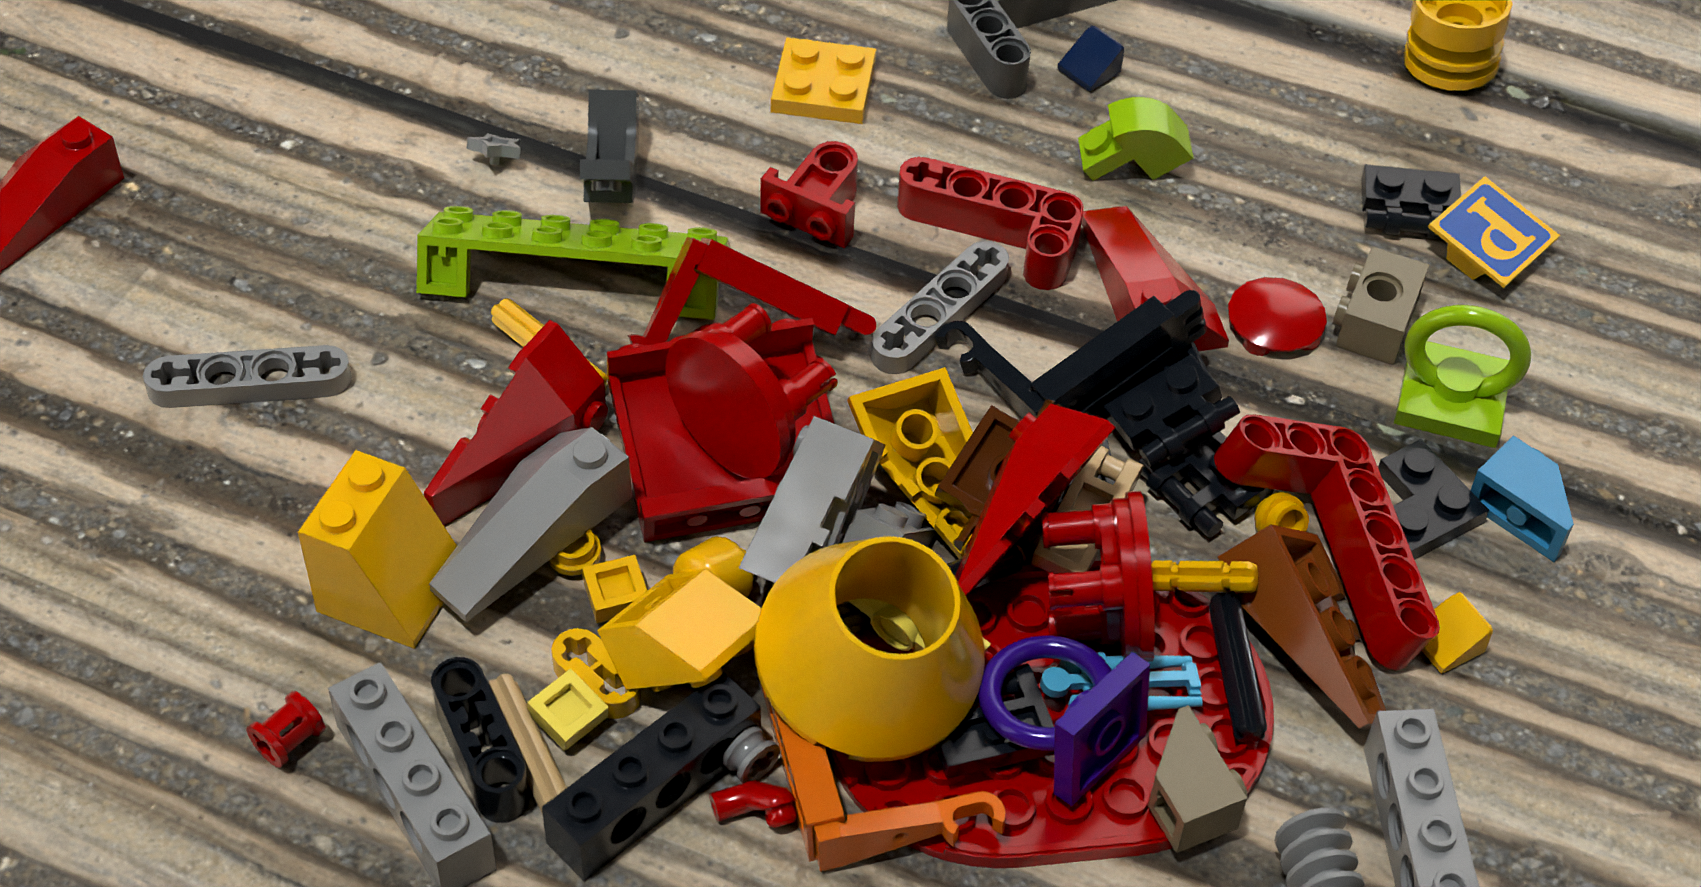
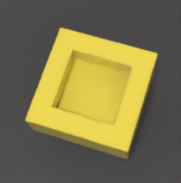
M571 668L527 702V709L532 719L564 751L608 718V705Z

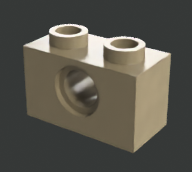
M1372 246L1365 265L1355 263L1346 288V291L1353 293L1352 297L1342 296L1332 323L1341 327L1336 347L1394 365L1419 300L1430 264Z

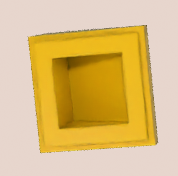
M1458 592L1450 596L1434 609L1439 621V633L1422 652L1441 674L1485 652L1493 629L1463 593Z

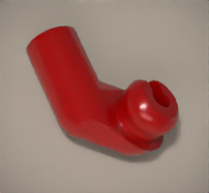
M748 781L709 794L711 808L717 822L755 810L765 811L766 823L772 828L793 823L797 818V812L792 803L796 799L787 787L760 781Z

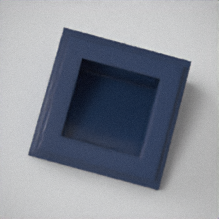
M1092 25L1060 60L1057 69L1091 92L1121 72L1124 47L1105 32Z

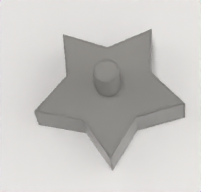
M488 133L484 137H467L466 149L483 153L486 158H490V164L499 165L500 157L520 159L521 147L520 139L501 138Z

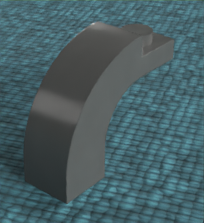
M588 89L586 159H580V180L584 182L583 202H634L639 141V94L637 90Z

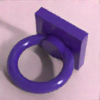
M1060 636L1029 637L1006 646L990 659L984 668L978 692L979 703L991 727L1007 740L1034 750L1055 751L1054 794L1070 806H1073L1146 736L1150 663L1131 652L1111 670L1107 662L1097 652L1076 640ZM1042 658L1064 660L1082 669L1088 675L1094 687L1091 690L1083 691L1071 702L1064 715L1055 722V727L1030 725L1019 720L1009 712L1003 703L1001 695L1002 684L1005 678L1020 664Z

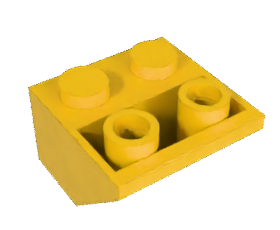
M707 569L666 575L597 631L626 690L651 687L652 691L658 692L675 684L690 683L691 687L696 688L716 680L723 673L721 667L725 663L754 647L756 625L762 608Z

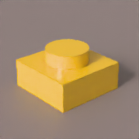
M636 555L582 567L583 582L596 623L611 620L647 591Z

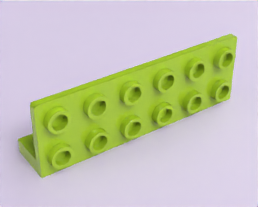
M450 206L445 207L443 212H438L417 235L416 293L467 297L470 293L471 249L666 266L668 280L687 237L695 238L699 241L702 238L713 239L727 247L728 237L717 236L716 230L702 227L690 228L688 233L668 232V226L657 223L640 224L639 229L621 228L618 221L610 219H594L590 221V225L571 223V218L563 215H544L541 217V220L522 219V214L516 211L501 210L493 212L492 216L474 215L473 209L469 207ZM699 273L679 316L715 320L718 306L719 282Z

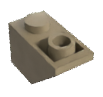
M1189 705L1177 711L1155 775L1148 803L1149 809L1176 853L1238 829L1247 801V790L1241 776L1236 770H1229L1218 752L1217 742L1212 730L1205 723L1200 724Z

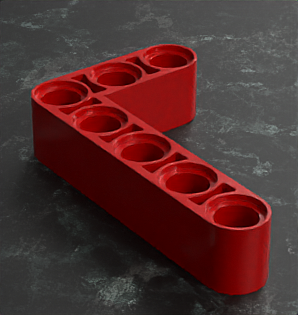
M1247 414L1242 417L1214 455V463L1218 471L1226 479L1240 485L1311 494L1371 655L1386 668L1392 670L1405 669L1438 635L1440 626L1368 443L1360 434L1345 427L1257 414Z

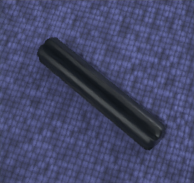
M1218 592L1211 597L1209 611L1234 736L1242 743L1249 741L1258 742L1265 737L1267 723L1241 600L1234 592L1226 594Z

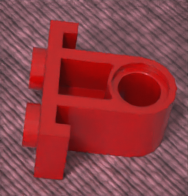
M838 141L821 143L809 153L787 181L779 179V170L770 167L760 178V213L771 217L775 221L783 222L809 233L820 240H825L845 248L854 237L855 202L853 201L857 191L858 171L856 151L848 144Z

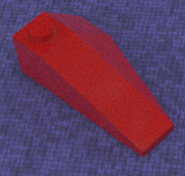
M1050 403L1037 418L1028 412L1010 432L1008 437L1015 443L1002 461L955 575L966 597L1041 516V512H1044L1087 465L1116 428L1107 419Z

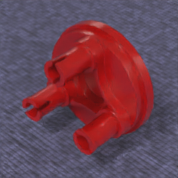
M755 303L746 306L743 311L722 324L718 322L713 323L702 331L690 332L677 340L668 351L665 367L670 395L677 412L689 432L699 445L720 465L748 479L766 478L783 466L795 443V421L806 413L809 404L827 391L833 390L838 384V379L835 378L825 382L829 378L834 377L836 373L832 366L821 358H816L809 366L789 380H778L766 362L749 346L760 336L769 333L772 327L767 312Z
M1126 492L1125 498H1112L1111 503L1092 504L1091 510L1055 513L1041 512L1044 548L1094 544L1095 549H1100L1101 559L1099 571L1048 572L1050 608L1047 611L1049 636H1060L1076 641L1100 640L1101 645L1120 644L1123 658L1133 652L1145 661L1152 662L1155 654L1154 594L1149 533L1142 492ZM1095 605H1097L1096 607H1080V608L1056 609V608H1064V607H1079V606H1095Z

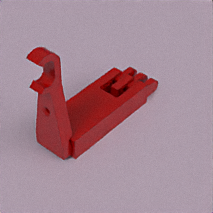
M687 237L644 335L630 334L628 338L631 344H641L643 346L666 342L699 273L798 320L813 318L814 327L829 334L836 335L839 327L842 326L856 333L870 335L875 331L877 324L871 315L713 239L702 238L699 241L695 238Z

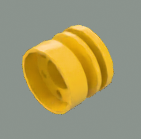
M1413 0L1410 14L1411 25L1407 31V43L1403 54L1406 68L1415 78L1427 85L1445 90H1470L1484 86L1495 78L1500 66L1501 53L1504 47L1503 38L1508 29L1513 5L1512 0Z

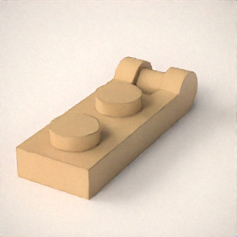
M1101 446L1087 465L1074 478L1056 512L1091 510L1092 504L1111 503L1112 498H1125L1126 492L1134 490L1144 465L1130 458L1123 462L1108 455L1110 449ZM1099 474H1101L1109 479L1114 480L1115 483L1114 485H1112L1097 477L1099 476ZM1042 537L1033 553L1031 564L1054 573L1085 572L1091 569L1100 549H1095L1094 544L1044 548Z

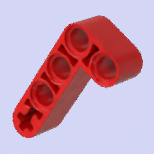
M928 157L910 158L900 166L897 208L902 216L915 222L1026 249L1023 276L1029 285L1039 290H1052L1063 285L1078 248L1084 205L1076 195Z

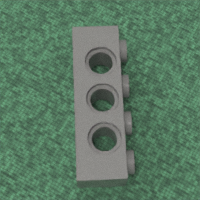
M379 662L328 687L337 727L435 886L466 887L496 871L491 833L383 664Z
M1434 709L1377 711L1364 745V752L1395 886L1479 887Z

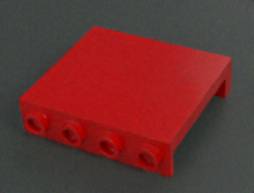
M786 318L772 323L769 333L760 336L749 344L766 362L778 380H789L817 358L812 342L813 318L801 320ZM685 335L675 337L668 342L644 346L641 344H628L618 350L607 352V380L623 452L629 456L632 492L644 542L761 522L779 483L794 457L793 446L786 462L777 471L766 478L748 479L720 465L699 445L677 412L666 379L665 367L668 351L677 340ZM826 393L809 404L806 413L795 421V442L801 429L805 425L809 426L814 416L834 423Z

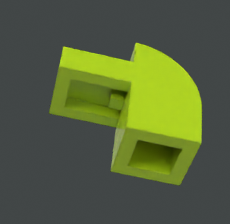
M1148 97L1124 98L1108 104L1110 120L1078 137L1083 171L1093 181L1133 159L1153 180L1194 159L1186 123L1170 106L1162 101Z

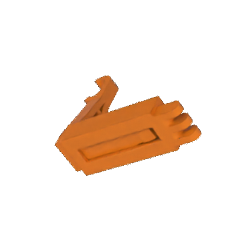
M761 684L775 741L780 747L779 755L788 788L796 799L792 802L797 812V820L809 862L818 861L820 872L852 864L943 834L945 840L954 846L959 838V825L955 821L977 814H986L993 820L992 830L1003 834L1005 828L1004 805L997 796L983 791L936 802L846 815L847 821L845 822V815L824 745L818 742L813 745L791 729L774 709Z

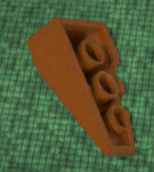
M1270 524L1219 555V561H1224L1228 566H1230L1232 561H1249L1257 565L1258 586L1256 591L1253 593H1236L1240 597L1242 607L1359 729H1371L1376 712L1386 711L1372 669L1363 658L1355 655L1353 645L1361 637L1356 623L1350 619L1347 620L1339 609L1337 601L1346 597L1318 535Z

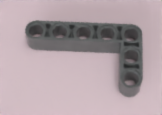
M949 0L947 30L981 81L993 95L1006 99L1016 98L1026 91L1031 55L1029 44L1018 31V28L1117 0Z

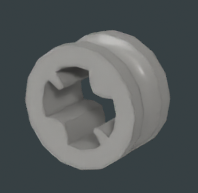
M752 726L740 733L730 743L723 755L722 764L730 771L737 770V778L742 783L758 781L776 763L780 754V747L773 740L765 741L766 733L758 726Z

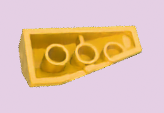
M946 367L849 396L847 401L860 433L886 445L879 464L920 513L926 514L925 519L959 559L963 558L964 550L972 535H970L961 551L955 547L953 542L969 519L960 510L935 496L937 486L973 433ZM1017 545L1019 551L1022 553L1024 562L1026 559L1022 548Z

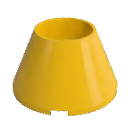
M884 536L835 544L812 552L794 563L781 575L769 591L758 618L754 638V653L758 676L766 696L779 716L791 729L813 745L818 742L833 750L849 754L848 759L858 761L885 762L905 759L920 754L943 741L959 726L972 707L979 692L984 672V643L979 622L952 571L934 551L921 543L902 537ZM862 598L887 602L903 611L914 622L921 633L925 649L908 654H891L875 650L862 643L847 629L838 613L837 605L849 600Z

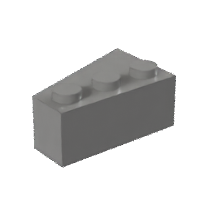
M814 416L810 425H805L796 439L793 450L794 457L777 487L775 495L739 568L776 583L788 568L803 557L821 548L842 543L856 510L861 509L886 445Z

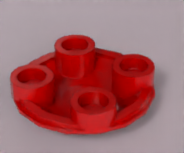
M1262 277L1248 281L1234 291L1228 303L1230 323L1237 334L1244 338L1243 347L1245 350L1256 356H1264L1271 351L1293 352L1297 350H1314L1319 346L1323 331L1327 325L1326 310L1317 295L1302 284L1285 278Z

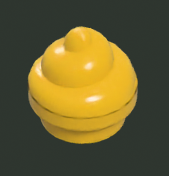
M1279 492L1270 495L1258 504L1255 511L1254 520L1257 532L1270 524L1304 532L1308 528L1309 516L1300 499L1289 493Z

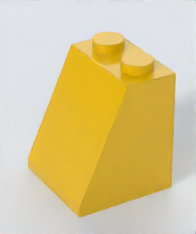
M355 450L298 531L316 612L415 649L444 603L430 591L429 583L457 545L405 467Z

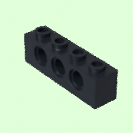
M724 672L713 682L701 686L542 806L546 844L585 882L725 773L728 769L722 764V758L730 743L740 733L752 726H758L761 729V706Z

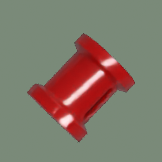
M291 691L286 695L284 699L286 704L262 723L253 722L246 729L248 737L257 751L277 768H281L288 762L287 754L309 736L319 737L326 730L320 713L307 698L297 691ZM290 723H293V726L280 736L279 733Z

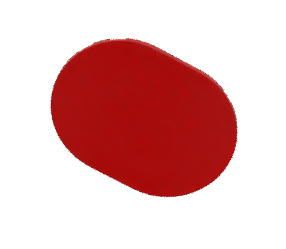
M1094 561L1089 571H1099L1101 561ZM1022 565L1020 572L977 587L966 597L977 617L982 637L991 643L984 654V668L996 653L1018 640L1034 636H1049L1047 611L1050 608L1048 571L1035 565ZM1178 587L1176 591L1153 590L1155 615L1154 655L1191 656L1192 662L1196 663L1201 683L1200 697H1202L1203 705L1202 707H1192L1191 710L1200 724L1205 723L1212 730L1220 756L1229 770L1234 769L1239 773L1245 784L1248 797L1264 767L1273 733V698L1263 663L1250 642L1267 730L1265 731L1264 739L1261 741L1242 743L1234 736L1209 611L1211 600L1199 592H1183ZM1095 605V606H1079V607H1064V608H1056V609L1080 608V607H1096L1097 605ZM873 627L853 634L862 643L878 651L891 654L915 652L912 649L901 651L892 647L879 637ZM1100 640L1078 641L1097 653L1104 652L1106 656H1122L1120 644L1101 645ZM1042 658L1022 663L1030 665L1055 727V722L1064 715L1068 708L1071 696L1082 693L1083 689L1069 690L1066 695L1059 698L1050 697L1042 691L1040 680L1046 669L1051 667L1060 668V660ZM1182 668L1150 669V671H1182ZM1186 686L1149 687V696H1188ZM1014 695L1002 698L1003 702L1016 699ZM980 703L973 704L970 709L980 707ZM1178 709L1148 711L1146 736L1073 806H1070L1054 794V754L947 779L935 746L905 759L885 762L848 759L849 754L825 746L832 768L843 789L862 812L936 802L980 791L989 792L997 796L1005 808V828L1003 834L992 830L993 820L986 814H977L955 821L959 825V838L954 846L945 840L943 834L907 845L929 856L948 862L983 868H1021L1140 856L1173 848L1149 809L1148 803L1155 775Z

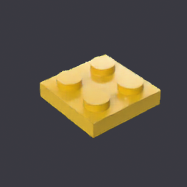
M786 37L771 96V113L862 124L876 63V48Z

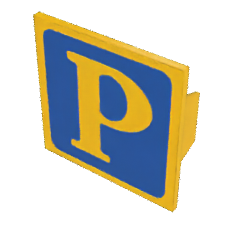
M1486 176L1428 225L1430 230L1447 242L1446 259L1472 280L1487 274L1503 288L1560 237L1557 232Z

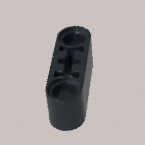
M465 657L447 659L435 668L431 676L438 720L481 815L487 820L496 823L511 822L519 818L529 805L525 762L481 667L475 661ZM458 693H467L463 696H453ZM477 727L479 728V734L483 743L486 746H490L489 749L483 752L477 735L474 732H470V730ZM499 782L510 783L509 785L501 788L491 787L492 785Z

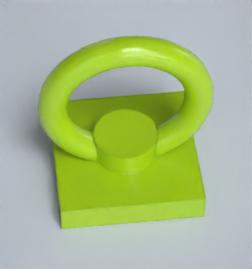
M1450 305L1432 310L1417 319L1406 335L1404 350L1407 360L1393 424L1496 448L1501 435L1508 390L1524 378L1530 367L1531 348L1529 341L1523 331L1512 320L1491 309L1474 305ZM1452 326L1477 327L1499 337L1508 347L1510 359H1502L1427 340L1433 333L1443 328Z

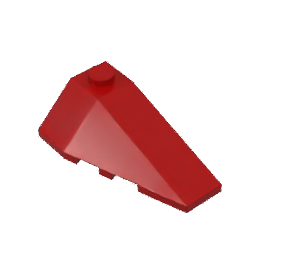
M77 116L52 132L15 161L0 181V273L124 179L113 136Z
M1127 206L1083 211L1082 227L1117 321L1152 296H1155L1166 305L1184 291L1195 290L1200 294L1201 306L1207 326L1206 333L1194 341L1197 350L1206 351L1228 347L1229 339L1215 304Z
M549 320L518 352L508 367L510 372L515 375L500 398L490 394L480 408L484 414L480 419L475 435L472 439L467 437L459 439L425 489L424 497L444 526L494 497L521 460L559 433L590 427L598 431L603 425L608 413L604 380L558 323Z

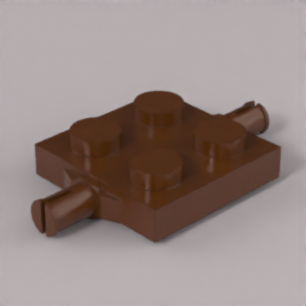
M1049 399L1045 400L1043 406L1036 415V418L1050 405V403L1054 404L1055 401ZM993 405L990 406L937 486L935 492L936 497L960 510L969 519L953 542L960 551L970 535L973 534L1002 461L1015 443L1008 435L1021 421ZM1068 486L1044 512H1053ZM1041 516L1016 542V545L1026 551L1029 550L1042 529Z

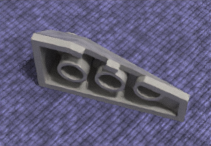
M593 427L561 432L518 463L429 583L430 591L465 622H468L556 556L560 550H564L584 535L588 529H592L633 498L629 456Z

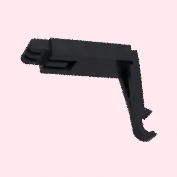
M1184 291L1166 305L1155 296H1152L1033 382L998 353L967 322H949L941 327L936 333L935 338L939 349H949L950 345L956 341L966 342L972 349L965 354H961L960 365L963 373L968 374L979 369L1021 418L1028 412L1036 417L1044 401L1048 399L1055 401L1054 405L1060 404L1068 409L1097 416L1104 411V405L1143 383L1184 354L1183 349L1204 335L1207 331V326L1201 306L1200 294L1197 291Z

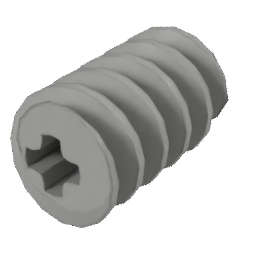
M1337 808L1308 810L1295 815L1283 823L1277 830L1274 841L1278 852L1281 854V868L1284 874L1287 875L1286 887H1364L1365 883L1362 875L1354 872L1359 864L1358 858L1354 852L1348 850L1353 840L1350 833L1343 830L1347 823L1344 812Z

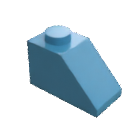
M1513 435L1478 469L1470 491L1489 509L1487 518L1552 562H1555L1560 557L1574 525L1559 466L1544 456L1539 450L1532 448Z

